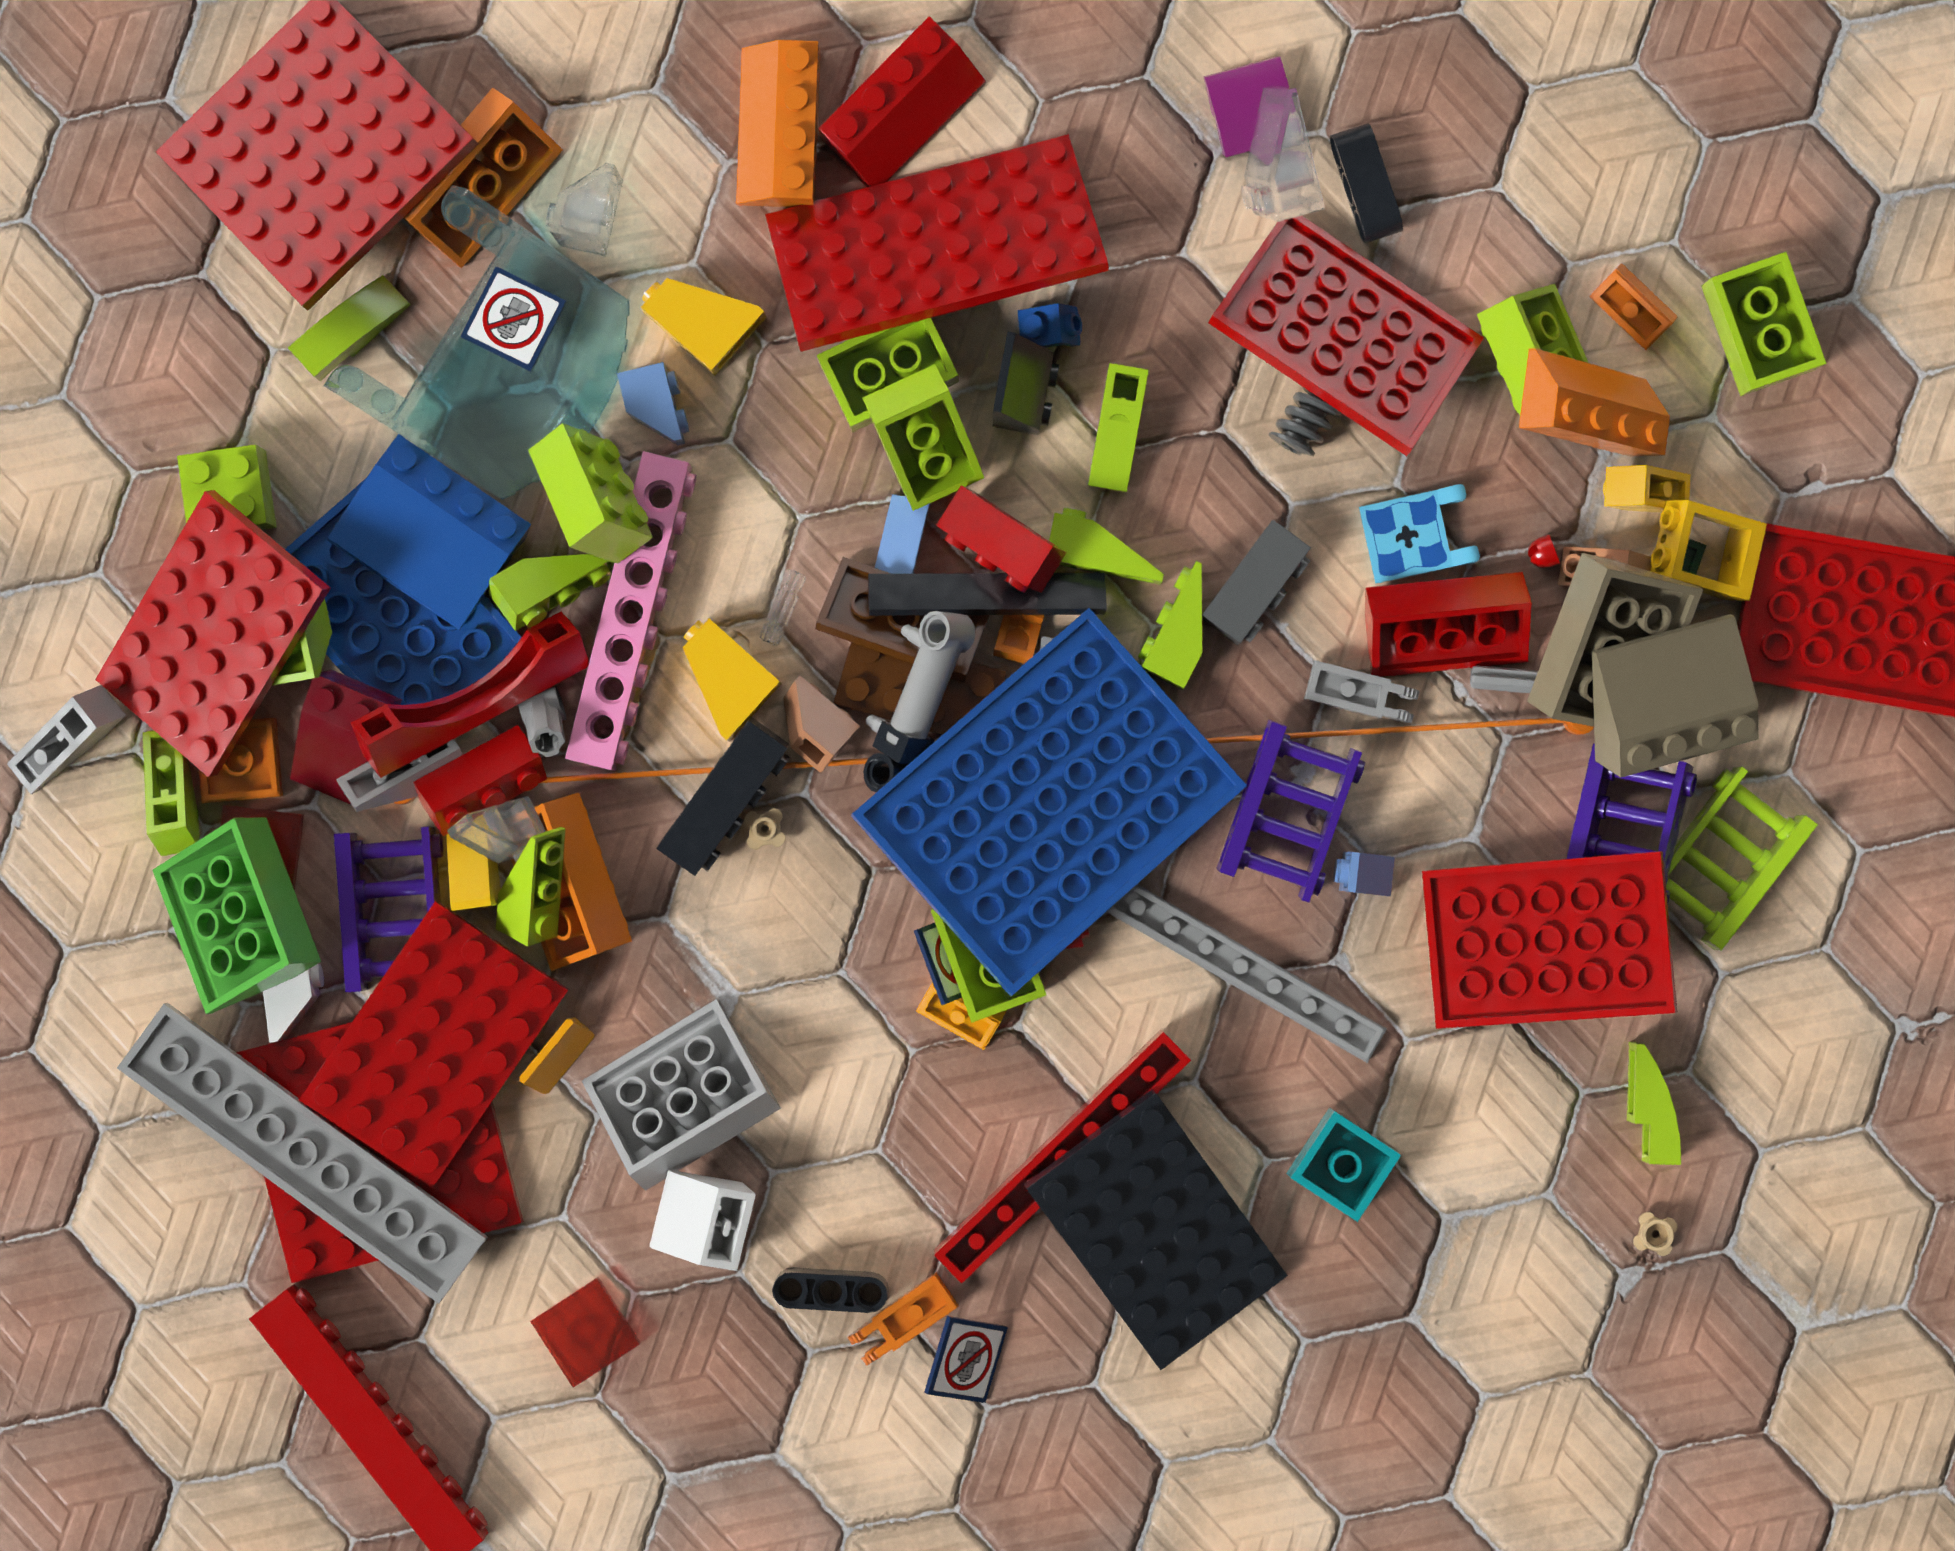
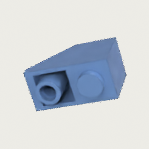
M661 362L617 373L628 415L677 446L685 444L683 433L689 432V426L684 409L677 410L674 395L680 394V389L675 371L668 372L665 364Z
M1343 852L1342 859H1336L1333 881L1340 883L1339 891L1391 897L1395 857L1359 852Z

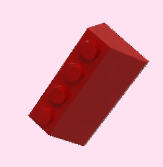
M929 16L818 128L820 139L869 187L888 182L973 96L986 80L961 47Z
M1523 572L1365 587V623L1371 675L1383 677L1472 668L1475 665L1493 666L1528 662L1532 602Z

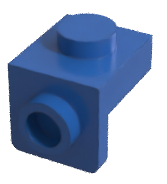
M1056 303L1018 310L1019 333L1024 338L1044 348L1060 345L1080 346L1082 320L1078 314L1077 307Z

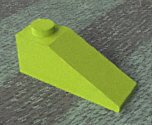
M1063 508L1062 514L1054 513L1049 541L1067 552L1059 564L1060 566L1161 585L1164 576L1161 571L1097 522L1086 519V512Z
M154 730L142 732L146 832L161 856L177 854L200 840L199 817L189 760Z

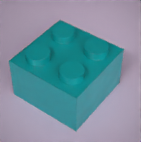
M1329 1107L1286 1174L1358 1222L1401 1157V1154Z

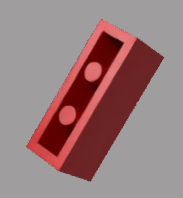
M962 485L936 525L948 533L944 539L945 541L963 552L969 547L978 554L974 559L976 562L992 572H995L997 567L1008 574L1005 581L1024 593L1028 588L1042 593L1067 553L977 492Z
M516 725L413 781L421 805L442 836H445L454 830L463 828L470 821L490 810L499 808L519 794L534 789L539 783L547 780V776L540 755L533 753L528 738L520 727Z

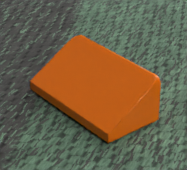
M1622 263L1589 296L1645 350L1678 318L1666 304Z

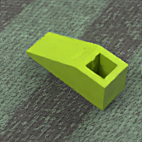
M1109 363L1088 486L1127 492L1148 369Z
M591 554L525 558L490 578L489 596L515 631L525 625L532 627L541 622L546 617L547 612L558 605L566 607L573 603L580 596V592L588 587L593 586L597 588L609 581L615 562Z
M1198 561L1194 563L1191 569L1186 566L1183 567L1174 585L1175 588L1180 590L1173 604L1168 601L1165 602L1156 620L1157 623L1162 625L1157 637L1154 639L1148 636L1138 655L1139 658L1144 660L1141 667L1146 672L1181 690L1185 688L1202 655V563Z
M563 827L531 836L498 893L496 929L527 947L558 935L565 828Z

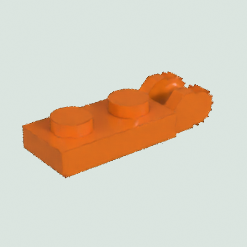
M936 1272L873 1315L871 1321L862 1325L847 1338L854 1345L862 1342L875 1330L878 1329L885 1341L867 1350L861 1358L865 1365H869L891 1349L894 1352L959 1307V1303Z

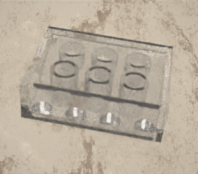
M1269 86L1263 88L1244 175L1246 185L1241 186L1246 209L1251 208L1253 214L1276 222L1325 209L1296 87Z

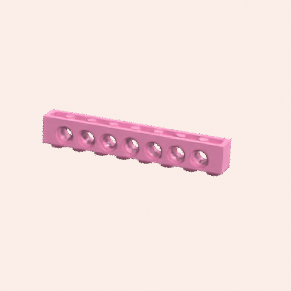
M645 451L642 453L633 493L638 504L648 516V527L657 526L661 528L663 533L662 540L653 547L643 544L620 563H614L565 759L616 771L617 764L623 765L629 747V742L623 741L627 725L634 726L639 707L638 703L633 702L636 688L644 687L648 673V665L643 664L646 649L653 650L657 638L658 627L652 626L656 611L662 612L668 592V589L662 588L666 572L672 574L676 563L677 551L672 550L675 534L682 535L687 518V512L682 511L685 496L692 497L697 475L691 473L692 466L689 462ZM661 488L669 489L672 492L671 503L665 508L654 507L652 504L654 492ZM642 564L650 565L653 570L650 582L645 585L635 584L632 577L634 569ZM632 602L640 603L643 608L642 618L636 623H626L623 618V610L626 605ZM623 640L630 641L633 645L632 657L625 662H618L613 655L615 645ZM610 679H620L624 686L623 694L616 700H608L604 695V685ZM607 716L613 721L614 730L609 737L600 739L594 732V724L599 718Z

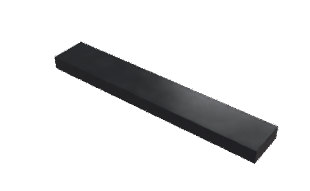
M1007 573L868 574L869 616L927 615L933 611L963 615H1081L1088 608L1095 615H1105L1107 610L1105 573H1054L1042 593L1028 588L1025 593L1016 589L1005 581L1008 576Z

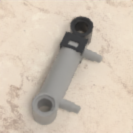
M933 611L924 616L920 623V628L912 627L909 624L902 627L901 634L909 642L918 646L919 651L891 722L873 714L869 715L866 719V724L877 733L872 746L882 752L869 757L864 766V781L871 791L878 792L934 743V739L929 737L928 733L960 653H965L969 650L974 642L975 626L968 616Z

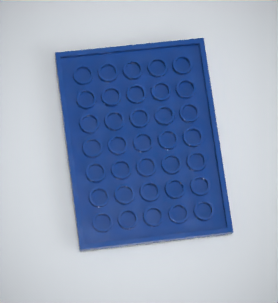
M1088 608L853 812L851 816L1011 997L1247 785L1094 612Z

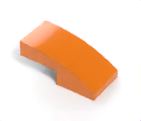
M1003 615L993 656L1025 664L1034 655L1044 615Z

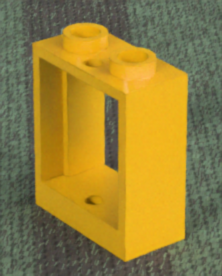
M1691 500L1666 501L1665 509L1662 511L1659 520L1660 531L1656 548L1651 555L1652 566L1650 572L1698 586L1703 589V594L1724 600L1750 601L1767 524ZM1694 517L1729 527L1717 581L1682 571Z

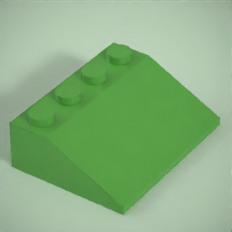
M266 817L233 818L152 870L206 1014H212L293 979L321 962Z

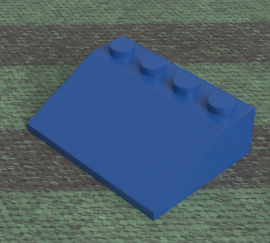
M398 434L363 482L328 535L327 541L460 630L488 592L490 578L504 570L523 544L531 524Z

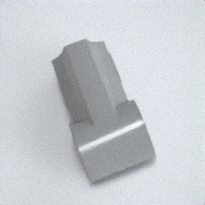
M555 686L518 704L533 753H540L545 757L558 754L561 745L565 743L562 721L567 718L562 699Z

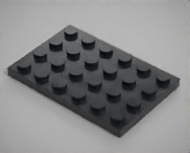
M1153 1089L1024 1184L1160 1370L1164 1369L1288 1276Z

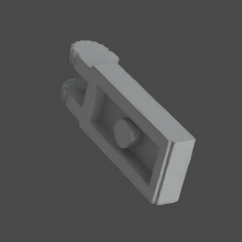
M1314 660L1304 699L1379 719L1385 717L1412 724L1414 715L1410 714L1409 711L1385 707L1388 693L1407 700H1418L1420 691L1391 683L1390 679Z

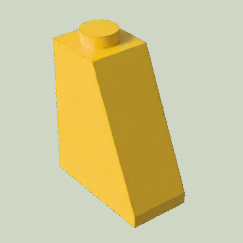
M666 278L662 284L655 282L642 297V300L645 302L641 306L644 314L714 376L767 318L765 312L757 305Z
M710 618L704 624L698 620L684 635L688 642L682 648L720 735L730 742L743 728L750 716L753 717L782 683Z
M491 811L470 821L463 828L454 830L446 835L451 911L497 905L501 886Z

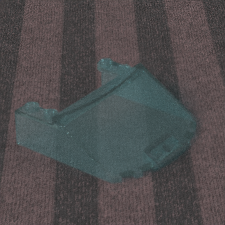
M452 185L444 196L441 205L444 219L460 232L493 253L495 257L404 398L359 368L343 365L336 368L330 374L323 386L503 500L515 495V492L527 485L541 480L528 451L532 446L562 423L577 429H583L588 433L597 423L618 381L617 372L622 354L626 352L628 343L626 329L627 316H630L629 300L473 192L466 188ZM496 266L567 301L532 372L460 337Z

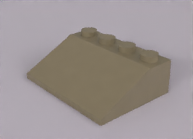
M1582 553L1527 702L1552 719L1594 727L1592 651L1690 625L1703 589L1616 560Z
M1733 615L1714 618L1592 651L1595 761L1620 778L1759 739L1758 700L1736 619Z

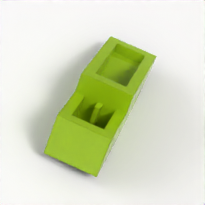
M382 275L325 315L293 342L288 349L316 379L322 381L349 355L354 357L407 309L410 304L387 278Z
M1629 1042L1627 1121L1634 1124H1642L1641 1161L1657 1165H1681L1680 1134L1669 1089L1657 1063L1645 1044Z

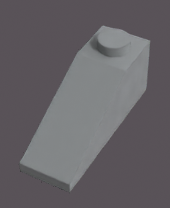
M103 685L77 694L24 745L7 765L28 792L33 794L102 740L126 714Z
M453 739L382 778L378 776L369 762H366L336 780L355 811L358 812L417 797L418 794L413 781L462 755V752Z

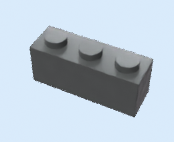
M1272 520L1203 612L1202 620L1237 646L1243 639L1251 642L1264 625L1258 619L1268 607L1274 611L1287 594V591L1282 586L1290 576L1298 579L1311 560L1305 555L1311 547L1275 520Z

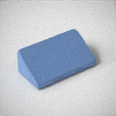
M892 494L875 568L891 574H914L930 504L913 511L905 496Z

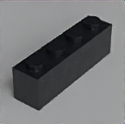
M750 716L659 842L656 849L694 876H696L701 867L708 872L721 854L716 847L722 838L726 836L731 840L743 824L744 820L738 817L747 804L754 808L766 792L767 788L762 786L764 780L770 772L777 776L790 759V756L785 754L789 743Z

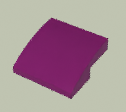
M1280 56L1203 76L1211 113L1215 117L1223 156L1230 157L1301 137L1292 95Z

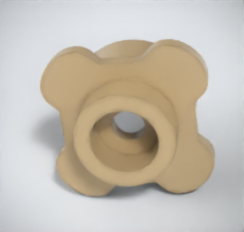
M772 808L767 813L760 814L750 811L745 815L744 823L749 829L747 845L751 849L758 850L763 845L771 844L775 847H780L784 844L786 836L781 832L780 822L783 819V814L780 810ZM763 825L768 826L769 830L767 833L761 831Z
M1651 1212L1642 1213L1638 1218L1640 1223L1638 1235L1633 1238L1634 1246L1641 1251L1650 1249L1656 1251L1660 1256L1668 1255L1672 1250L1671 1244L1674 1239V1232L1677 1231V1223L1669 1217L1660 1219L1654 1217ZM1654 1230H1657L1659 1233L1658 1237L1656 1238L1652 1237V1232Z

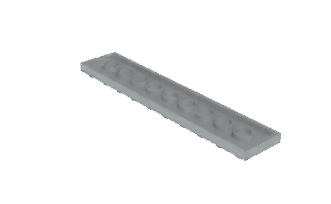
M169 1003L163 1004L117 1067L129 1078L438 1304L443 1300L488 1238L328 1119L299 1101V1098Z

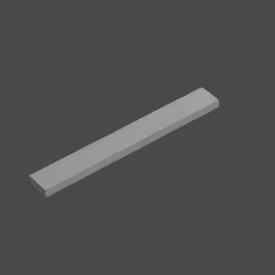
M1138 884L1106 911L1368 1063L1387 1028Z

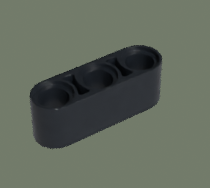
M1367 123L1330 135L1333 156L1362 241L1368 243L1402 232L1403 223L1370 124Z
M793 1267L786 1268L779 1273L775 1279L772 1292L776 1302L782 1307L789 1309L872 1313L882 1309L885 1305L889 1289L885 1278L874 1272ZM788 1278L796 1279L802 1286V1293L797 1297H787L781 1291V1282ZM825 1281H835L840 1285L842 1294L837 1299H826L820 1292V1285ZM871 1282L879 1286L882 1295L878 1300L868 1302L861 1297L859 1289L865 1283Z

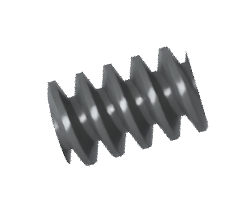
M1303 387L1306 393L1296 392L1293 396L1297 406L1289 405L1285 408L1284 412L1290 420L1281 418L1276 422V426L1281 433L1270 432L1269 436L1292 453L1314 457L1315 452L1310 447L1309 442L1323 443L1324 439L1318 433V428L1331 430L1333 426L1326 419V416L1329 414L1340 417L1341 412Z

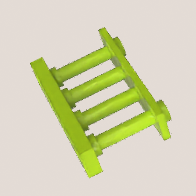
M1742 766L1733 767L1731 771L1726 768L1716 778L1712 785L1716 791L1677 840L1669 870L1670 874L1681 859L1685 860L1728 893L1727 898L1730 902L1721 913L1718 910L1712 912L1670 878H1668L1666 890L1670 891V899L1704 925L1703 930L1706 933L1701 938V941L1713 950L1720 951L1726 946L1818 826L1817 823L1806 815H1796L1793 819L1791 817L1784 818L1741 785V780L1748 773V770ZM1729 796L1776 831L1775 836L1778 839L1770 850L1766 848L1761 850L1716 815ZM1705 827L1752 862L1751 867L1754 871L1746 881L1742 879L1737 881L1692 846Z

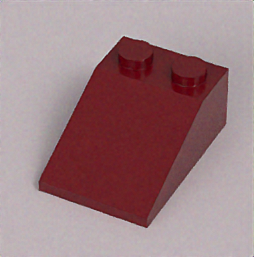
M332 669L321 672L319 677L312 679L301 710L290 779L352 805L336 779L368 761L363 756L351 722L385 704L401 705L402 699Z

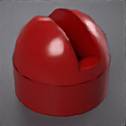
M1549 534L1539 537L1530 544L1528 556L1531 558L1530 562L1534 566L1548 568L1560 564Z

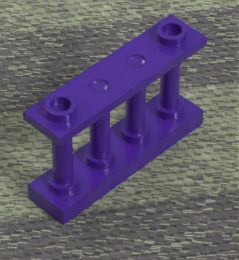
M1268 719L1246 782L1247 786L1243 790L1216 868L1221 873L1235 877L1237 868L1244 870L1247 867L1300 885L1299 898L1310 902L1312 894L1318 896L1322 889L1326 874L1320 872L1351 783L1358 784L1364 770L1365 761L1360 760L1362 752L1353 748L1349 749L1347 758L1344 759L1290 740V735L1285 734L1287 726ZM1284 755L1341 774L1334 795L1330 796L1278 778L1277 773L1272 772L1276 757L1283 758ZM1272 792L1328 811L1320 834L1263 815L1264 810L1258 809L1263 794L1270 795ZM1258 830L1314 848L1307 871L1250 852L1251 848L1245 846L1250 831L1257 833Z
M1593 743L1566 859L1596 857L1598 855L1608 856L1657 852L1601 839V835L1597 834L1600 820H1605L1607 816L1663 828L1658 851H1663L1665 881L1667 885L1686 798L1692 797L1696 788L1697 774L1692 773L1694 767L1687 762L1679 761L1676 774L1651 769L1620 778L1595 761V743ZM1620 778L1672 789L1667 813L1610 801V796H1606L1609 781ZM1666 890L1667 903L1669 905L1670 891Z
M421 827L422 839L363 844L362 840H357V833L334 834L345 993L369 990L368 982H373L374 978L383 977L394 962V960L372 962L371 958L366 959L365 943H369L371 938L412 935L423 919L369 923L368 919H363L362 903H367L368 899L424 894H426L427 912L435 901L441 903L438 858L443 857V839L441 834H436L435 827ZM423 855L425 879L366 883L365 879L360 880L359 864H364L365 859Z

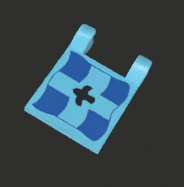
M1463 484L1359 507L1375 584L1472 564L1480 559L1477 546H1469L1453 551L1449 550L1440 506L1465 500L1467 494Z

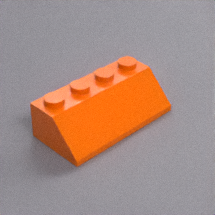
M775 40L742 48L736 205L768 207L814 205L821 54L818 41Z
M494 88L487 93L461 124L476 140L478 145L403 217L409 225L461 269L563 151L518 105Z
M1529 348L1519 421L1520 429L1630 457L1665 456L1670 415L1645 378L1540 349Z
M579 792L542 803L498 823L513 866L516 864L531 836L559 827L565 828L558 935L541 942L551 971L632 942L627 921L623 916L615 894L614 884L610 880L601 848L595 838L587 809Z

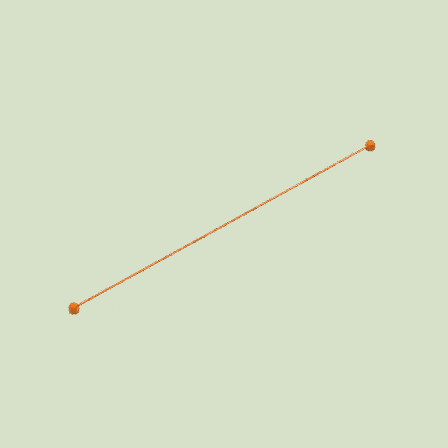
M1552 718L1285 734L1290 735V739L1563 723L1565 729L1571 734L1583 735L1592 731L1594 727ZM1263 735L1205 739L1210 744L1261 741ZM868 758L832 760L828 766L865 764ZM808 762L786 763L783 769L813 766ZM714 767L547 777V780L541 783L710 773ZM416 797L401 800L394 803L401 805L408 804L412 802Z

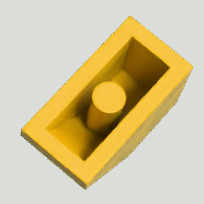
M1650 465L1606 467V480L1603 485L1604 506L1625 511L1662 513L1665 509L1666 501L1689 500L1691 474Z

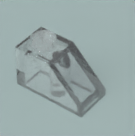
M529 796L469 813L447 830L451 838L498 864L515 859L517 862L531 836L546 832Z

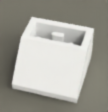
M668 1170L650 1247L698 1265L737 1271L756 1194L743 1182Z

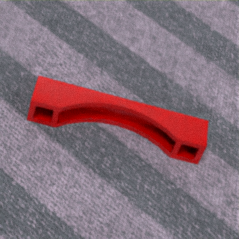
M561 611L527 629L517 645L501 663L465 689L426 703L409 705L385 704L351 722L363 756L378 776L382 778L588 667L589 660L580 632Z

